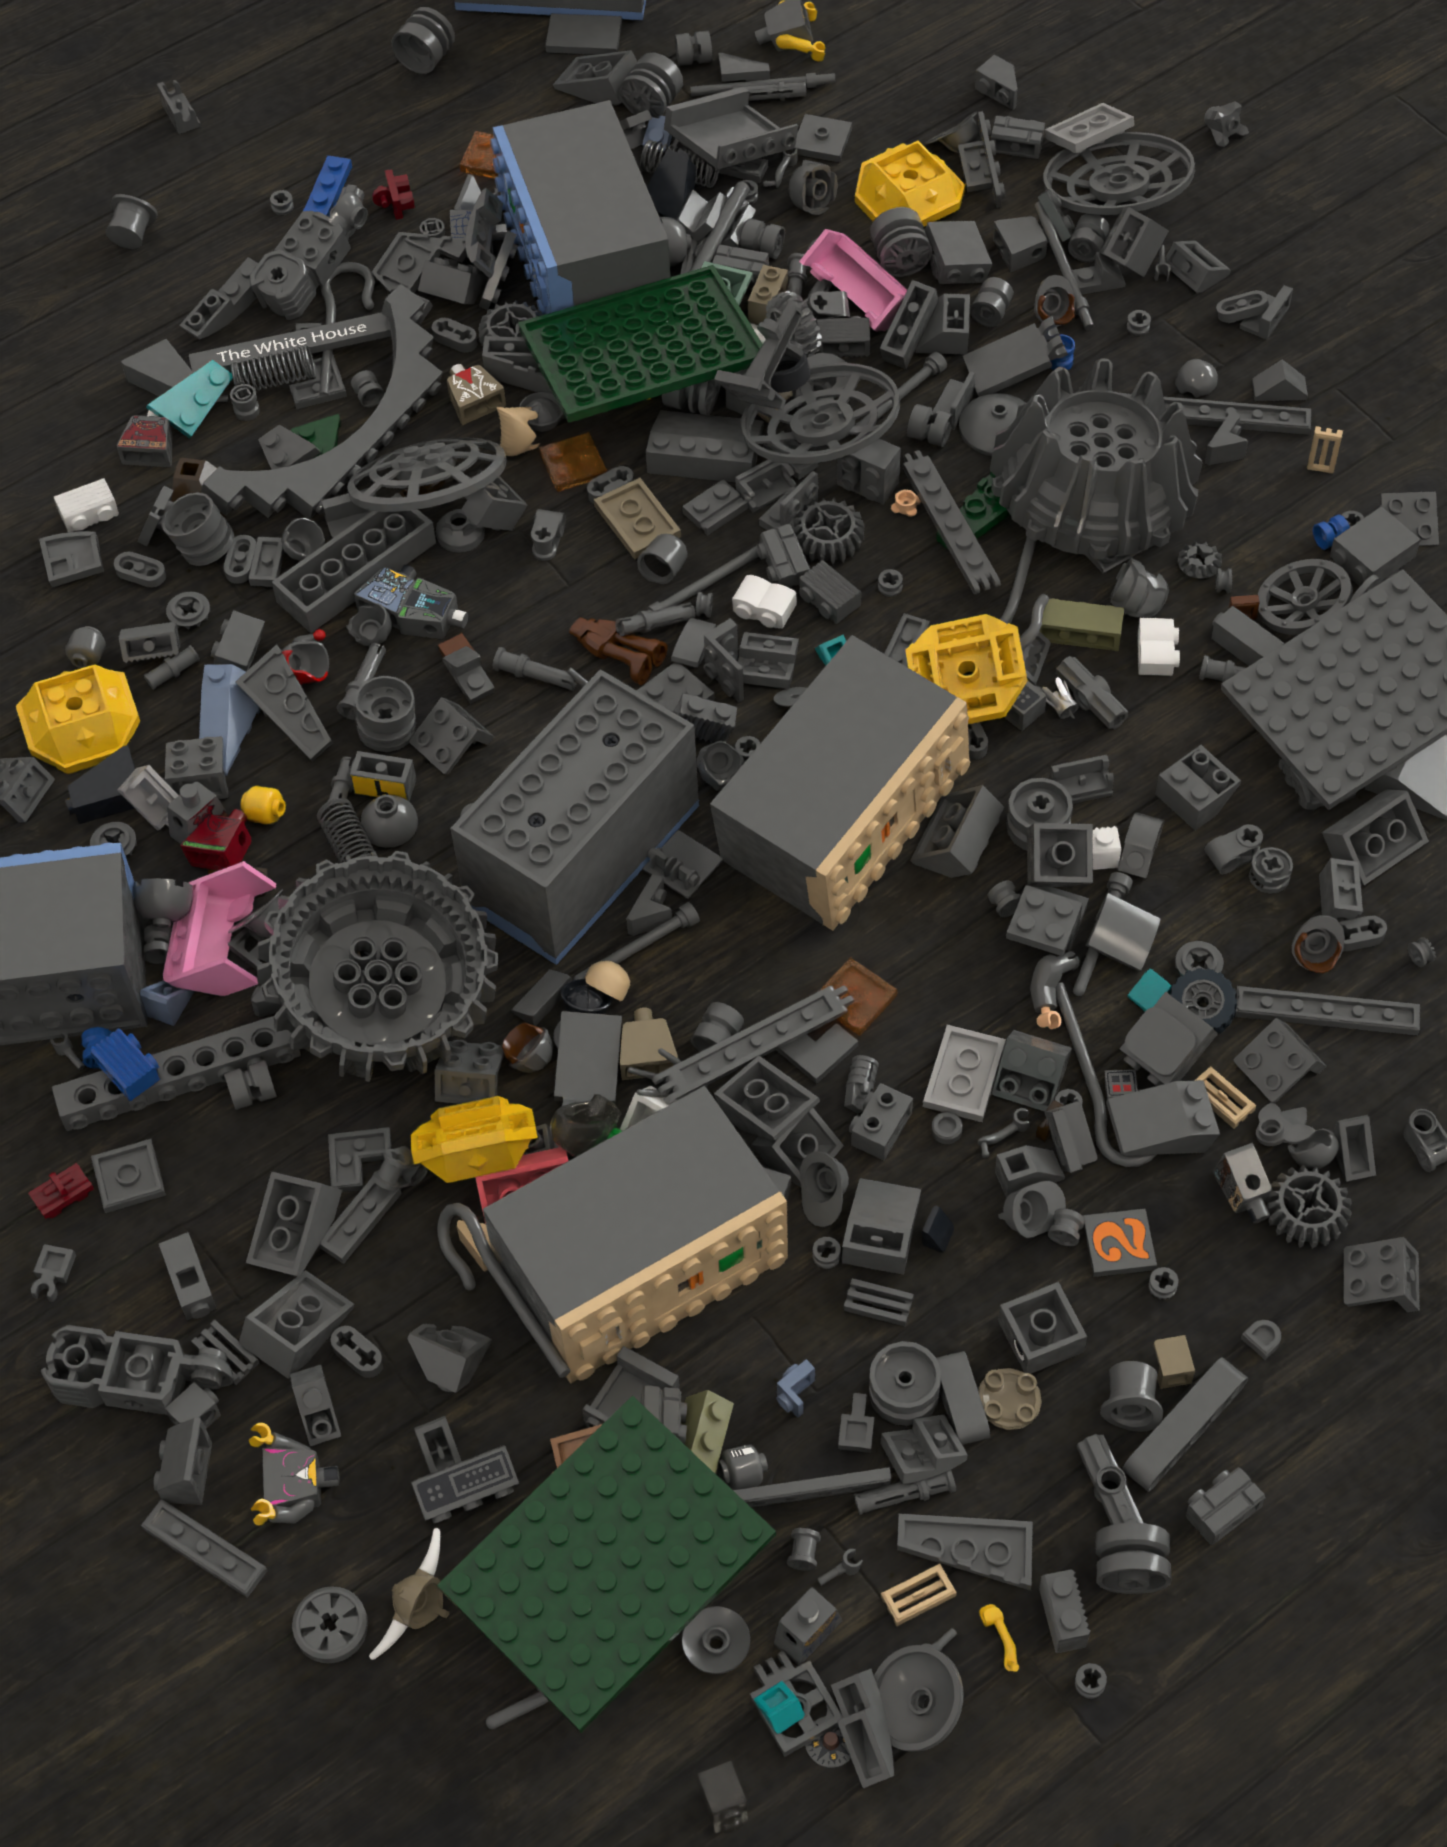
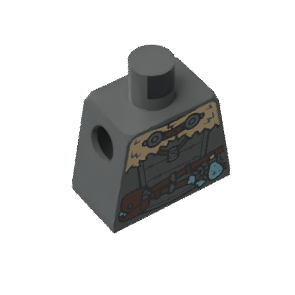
M1253 1142L1224 1153L1213 1170V1174L1233 1211L1240 1213L1247 1210L1253 1223H1259L1269 1218L1271 1215L1265 1205V1200L1272 1192V1188Z

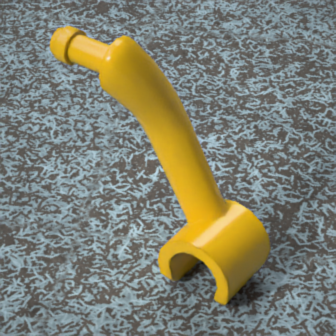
M993 1604L982 1607L979 1610V1615L985 1627L994 1624L1004 1644V1667L1008 1671L1017 1672L1019 1665L1017 1664L1016 1646L1004 1624L1003 1613Z

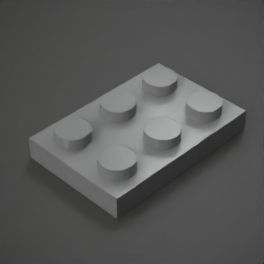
M1101 103L1045 129V138L1073 153H1081L1086 148L1103 143L1107 138L1122 134L1125 130L1135 126L1134 116Z
M947 1025L923 1100V1107L941 1112H951L960 1117L983 1122L1006 1039Z

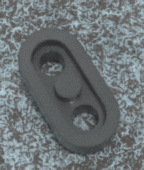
M1255 290L1223 299L1216 306L1218 319L1222 322L1234 323L1238 320L1261 315L1269 307L1268 296L1263 291Z
M238 535L234 537L233 543L227 551L224 572L227 580L232 583L239 584L249 580L256 548V541L252 536Z
M123 552L114 560L116 574L122 579L146 587H157L166 580L167 575L164 565L156 559L134 552Z

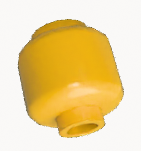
M253 786L244 793L241 799V810L246 814L247 820L250 822L273 825L283 816L286 809L282 794L274 788Z

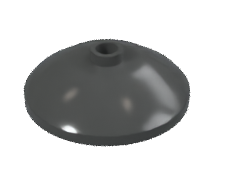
M1001 393L983 395L972 400L965 406L959 418V432L962 439L973 450L992 456L996 434L1011 425L1016 418L1018 406L1026 404V402L1015 396Z
M912 1645L895 1651L879 1666L874 1678L884 1706L891 1746L903 1751L919 1752L933 1748L941 1743L957 1724L963 1706V1684L954 1663L948 1656L937 1649L924 1645ZM929 1697V1704L924 1708V1701Z

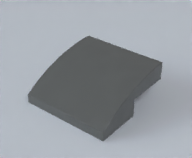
M744 632L738 663L743 667V683L789 689L799 639Z
M1107 893L1096 915V923L1085 946L1136 971H1141L1154 941L1160 918Z
M945 1415L914 1418L912 1429L881 1434L880 1444L902 1484L913 1483L940 1475L962 1464L968 1457L967 1452Z

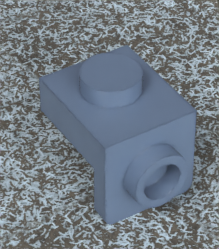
M665 116L651 117L652 119L649 120L642 146L644 147L648 140H653L657 144L661 142L662 145L667 144L669 147L672 135L664 130Z
M807 1359L800 1365L794 1364L789 1367L783 1374V1378L777 1382L776 1398L778 1403L786 1412L792 1411L798 1418L803 1414V1401L797 1395L815 1381V1368Z

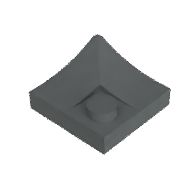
M68 532L39 539L49 583L52 587L104 572L99 539L96 532Z

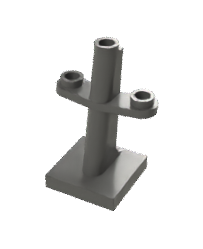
M788 300L777 322L765 318L763 322L759 323L757 329L766 340L744 375L718 370L714 380L739 401L783 410L786 400L771 388V378L784 353L797 359H801L804 355V351H802L804 346L790 341L804 314L802 312L803 305L796 301Z

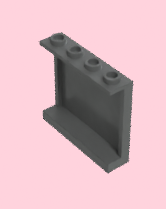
M740 87L667 106L664 130L716 169H721L795 148L798 125L778 127L748 105L750 91L745 87Z

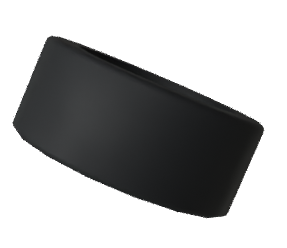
M784 353L771 378V388L777 393H783L798 389L804 385L810 378V368L806 354L804 353L801 359H797Z

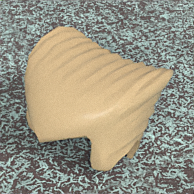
M497 407L501 421L500 446L504 449L506 456H517L539 447L540 443L532 444L537 436L528 424L529 420L538 418L537 412L531 410L532 407Z

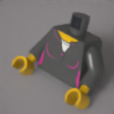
M257 1423L251 1428L252 1431L258 1432L261 1438L253 1436L249 1439L250 1445L259 1447L265 1443L267 1447L262 1448L264 1499L258 1500L251 1508L252 1511L257 1510L262 1514L256 1515L253 1521L259 1526L263 1525L268 1519L273 1523L295 1524L312 1512L315 1507L321 1505V1488L339 1486L338 1466L320 1468V1461L316 1451L289 1437L275 1432L271 1433L269 1426L265 1423Z

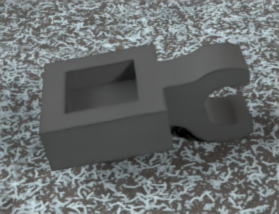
M854 1393L852 1414L841 1415L838 1449L871 1453L874 1417L865 1416L867 1394Z

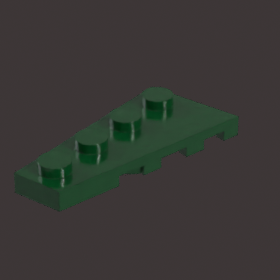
M991 471L986 478L983 477L977 484L975 492L966 497L963 501V506L960 508L976 539L1010 515L1007 509L999 504L1000 497L994 496L992 493V479L996 476ZM937 532V541L947 548L941 535Z

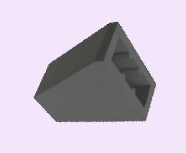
M167 339L121 361L125 378L129 383L157 396H161L193 374V371Z

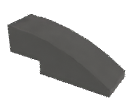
M872 1669L832 1684L833 1693L843 1716V1719L838 1720L837 1723L862 1787L865 1788L893 1777L894 1766L890 1732Z

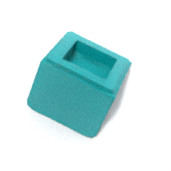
M841 635L815 648L825 666L846 643L844 635Z
M1149 969L1127 997L1146 1011L1152 1008L1165 992L1170 995L1172 986L1152 969Z
M780 1681L754 1698V1702L777 1734L783 1732L805 1716L798 1698L783 1681Z

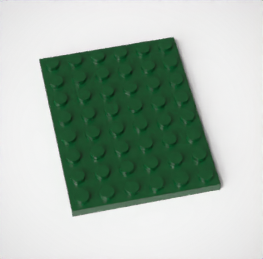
M714 265L518 322L519 331L568 423L675 390H681L701 382H707L715 378L718 370L734 373L748 369L763 345Z
M632 1395L437 1586L581 1733L776 1536V1531Z

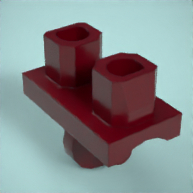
M392 169L385 170L388 185L387 187L378 186L372 193V200L375 205L387 208L389 204H392L396 220L403 219V210L415 208L408 176L405 174L394 177Z
M75 1163L58 1175L55 1172L48 1175L50 1180L28 1194L44 1218L53 1219L61 1214L62 1209L74 1201L80 1202L88 1197L89 1192L94 1187L80 1166Z

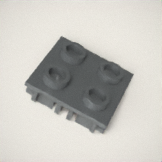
M1436 491L1381 493L1382 505H1379V507H1383L1421 539L1419 546L1439 545Z
M677 830L662 848L656 849L652 847L649 850L647 857L650 860L642 870L651 876L654 873L663 877L665 885L689 899L723 862L724 858L680 830Z

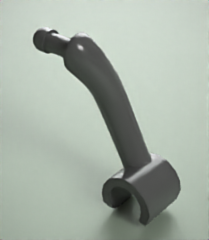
M794 149L793 154H787L783 151V159L776 170L775 181H764V187L776 186L778 188L780 186L786 167L797 164V149Z
M1019 1108L1015 1111L1013 1122L1010 1125L978 1140V1145L982 1148L983 1158L989 1157L987 1145L996 1144L1016 1131L1025 1132L1029 1129L1030 1121L1019 1120L1028 1117L1029 1111L1026 1108Z

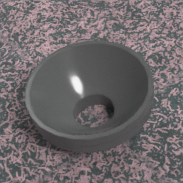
M456 509L444 514L439 519L436 526V538L438 543L448 551L457 553L467 552L481 544L485 536V528L473 526L468 521L469 517L461 509ZM455 518H464L466 520V523L461 526H455L451 522Z

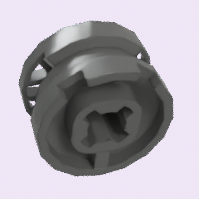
M1274 847L1263 848L1257 851L1252 859L1249 873L1250 882L1256 889L1264 893L1272 894L1283 891L1289 885L1293 869L1291 857L1283 850Z

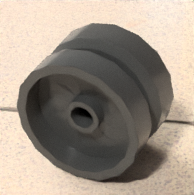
M1031 778L1021 782L1012 791L1008 803L1006 825L1008 835L1014 844L1027 851V828L1033 823L1071 824L1073 804L1067 789L1054 780Z
M904 1341L889 1344L877 1353L870 1368L869 1398L873 1409L882 1419L895 1425L910 1426L913 1425L914 1418L932 1415L939 1402L941 1369L937 1358L929 1349L914 1342Z
M1121 1523L1104 1527L1096 1532L1095 1552L1100 1558L1096 1564V1583L1101 1588L1122 1594H1143L1163 1590L1171 1584V1563L1166 1559L1170 1553V1534L1166 1529L1146 1523Z

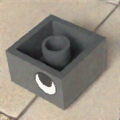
M1059 1282L1000 1305L998 1322L1024 1373L1032 1374L1084 1353L1087 1335Z

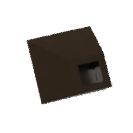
M180 458L173 476L172 490L174 491L172 493V502L190 493H201L202 483L217 468L206 460Z

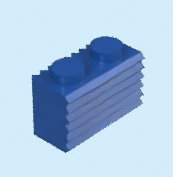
M118 1028L110 1036L102 1039L100 1043L92 1046L90 1052L99 1068L129 1101H132L160 1080L157 1073L159 1065L150 1053L145 1056L139 1050L142 1047L133 1034L130 1033L126 1036Z

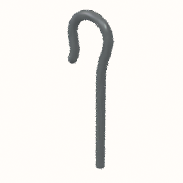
M356 262L340 263L325 285L321 286L322 296L326 305L325 325L336 322V304L330 283L335 276L341 273L354 272L364 277L365 285L362 292V303L367 310L373 309L372 294L376 282L372 271L368 267ZM333 349L323 351L319 395H328V398Z
M1028 536L1007 606L1000 619L1006 624L1011 623L1017 611L1037 540L1034 541ZM1041 594L1033 606L1031 624L1026 633L1020 638L1022 651L1033 642L1041 629L1043 612L1049 601V597L1046 594Z
M1058 983L1055 988L1056 998L1094 1106L1096 1145L1102 1155L1114 1164L1124 1167L1144 1165L1150 1162L1156 1155L1121 1156V1153L1115 1150L1108 1141L1107 1113L1102 1090L1064 983Z
M461 1203L447 1205L440 1213L437 1223L438 1240L445 1258L461 1277L465 1289L473 1290L476 1282L471 1269L456 1252L451 1241L450 1223L456 1215L461 1217L466 1223L487 1269L560 1378L567 1376L570 1373L569 1367L494 1256L476 1215L469 1207Z

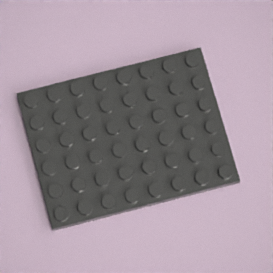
M1402 569L1221 683V690L1320 802L1330 810L1447 734V615Z

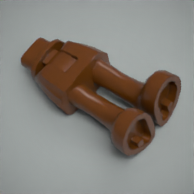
M579 617L571 626L569 633L577 637L578 642L594 656L602 659L607 657L613 658L628 665L633 682L639 685L645 684L650 677L652 665L658 667L665 660L668 650L665 642L631 634L620 636V633L616 631V621L604 619L596 621L593 618L586 620ZM619 644H622V645L627 646V647H629V648H632V649H634V650H636V651H638V652H635V651H632V650H629V649L620 647V646H618V645H619Z

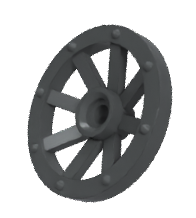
M1305 559L1287 564L1273 572L1261 585L1258 592L1260 601L1258 611L1263 622L1272 630L1282 634L1299 635L1350 602L1353 596L1350 578L1341 566L1328 560ZM1315 573L1310 586H1303L1299 577L1300 574ZM1325 574L1336 579L1318 593ZM1289 578L1295 588L1292 594L1278 588L1281 583ZM1341 588L1338 599L1325 600ZM1271 595L1289 603L1268 606ZM1329 609L1328 611H1326L1325 613H1323V614H1321V615H1318V614H1317V613L1319 612V610ZM1292 613L1285 620L1275 616L1279 614ZM1301 618H1309V620L1299 621Z

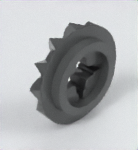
M1194 541L1192 545L1185 544L1183 550L1179 552L1178 565L1188 576L1199 579L1209 578L1216 574L1217 568H1221L1222 554L1217 552L1216 546L1210 547L1207 542L1198 544ZM1196 555H1201L1205 559L1204 565L1196 558Z
M184 592L176 595L169 601L166 608L169 622H176L177 628L184 626L188 630L193 625L200 627L202 621L208 620V614L211 612L208 599L197 592ZM191 608L194 610V613L184 614V610L190 611Z
M106 823L95 830L90 840V846L108 843V841L116 842L118 840L122 845L125 856L132 855L133 848L137 846L136 834L125 823Z
M1203 941L1189 942L1183 945L1176 954L1175 968L1179 970L1180 976L1185 975V972L1189 970H1196L1193 967L1194 960L1197 962L1205 961L1204 968L1202 969L1208 970L1209 968L1213 969L1214 972L1222 973L1224 964L1222 954L1210 943Z

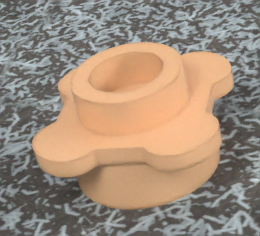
M901 490L895 494V503L891 505V510L894 513L900 512L912 517L917 514L916 507L921 503V500L913 491Z

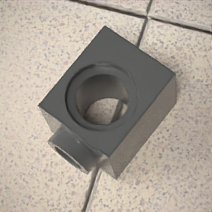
M195 1382L165 1407L170 1420L175 1425L192 1418H201L205 1428H208L221 1416L216 1405L219 1402L217 1396L208 1387L202 1390Z

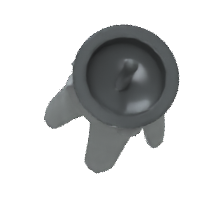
M1057 677L1055 683L1059 692L1055 691L1052 693L1047 687L1042 688L1047 695L1046 702L1056 709L1061 719L1069 716L1074 719L1073 714L1077 711L1079 705L1072 699L1065 680L1062 683L1061 679Z

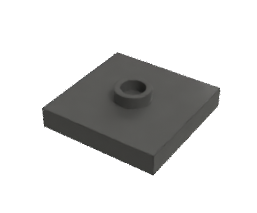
M805 114L797 133L796 145L792 149V154L794 149H797V155L840 163L852 131V122Z

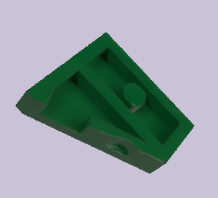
M335 414L292 428L291 432L314 444L321 452L317 455L319 456L337 446L338 429L341 427L340 416Z

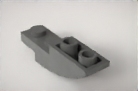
M248 257L219 291L212 288L179 326L199 340L227 326L256 299L250 284V274L258 263Z

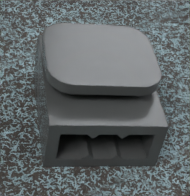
M1379 507L1334 538L1330 557L1359 586L1371 575H1377L1383 582L1398 573L1400 567L1416 557L1421 539L1383 507Z
M1165 992L1152 1008L1145 1011L1128 1032L1125 1043L1121 1046L1120 1050L1126 1055L1123 1060L1136 1071L1142 1067L1149 1073L1147 1079L1155 1086L1174 1081H1181L1218 1033L1208 1023Z

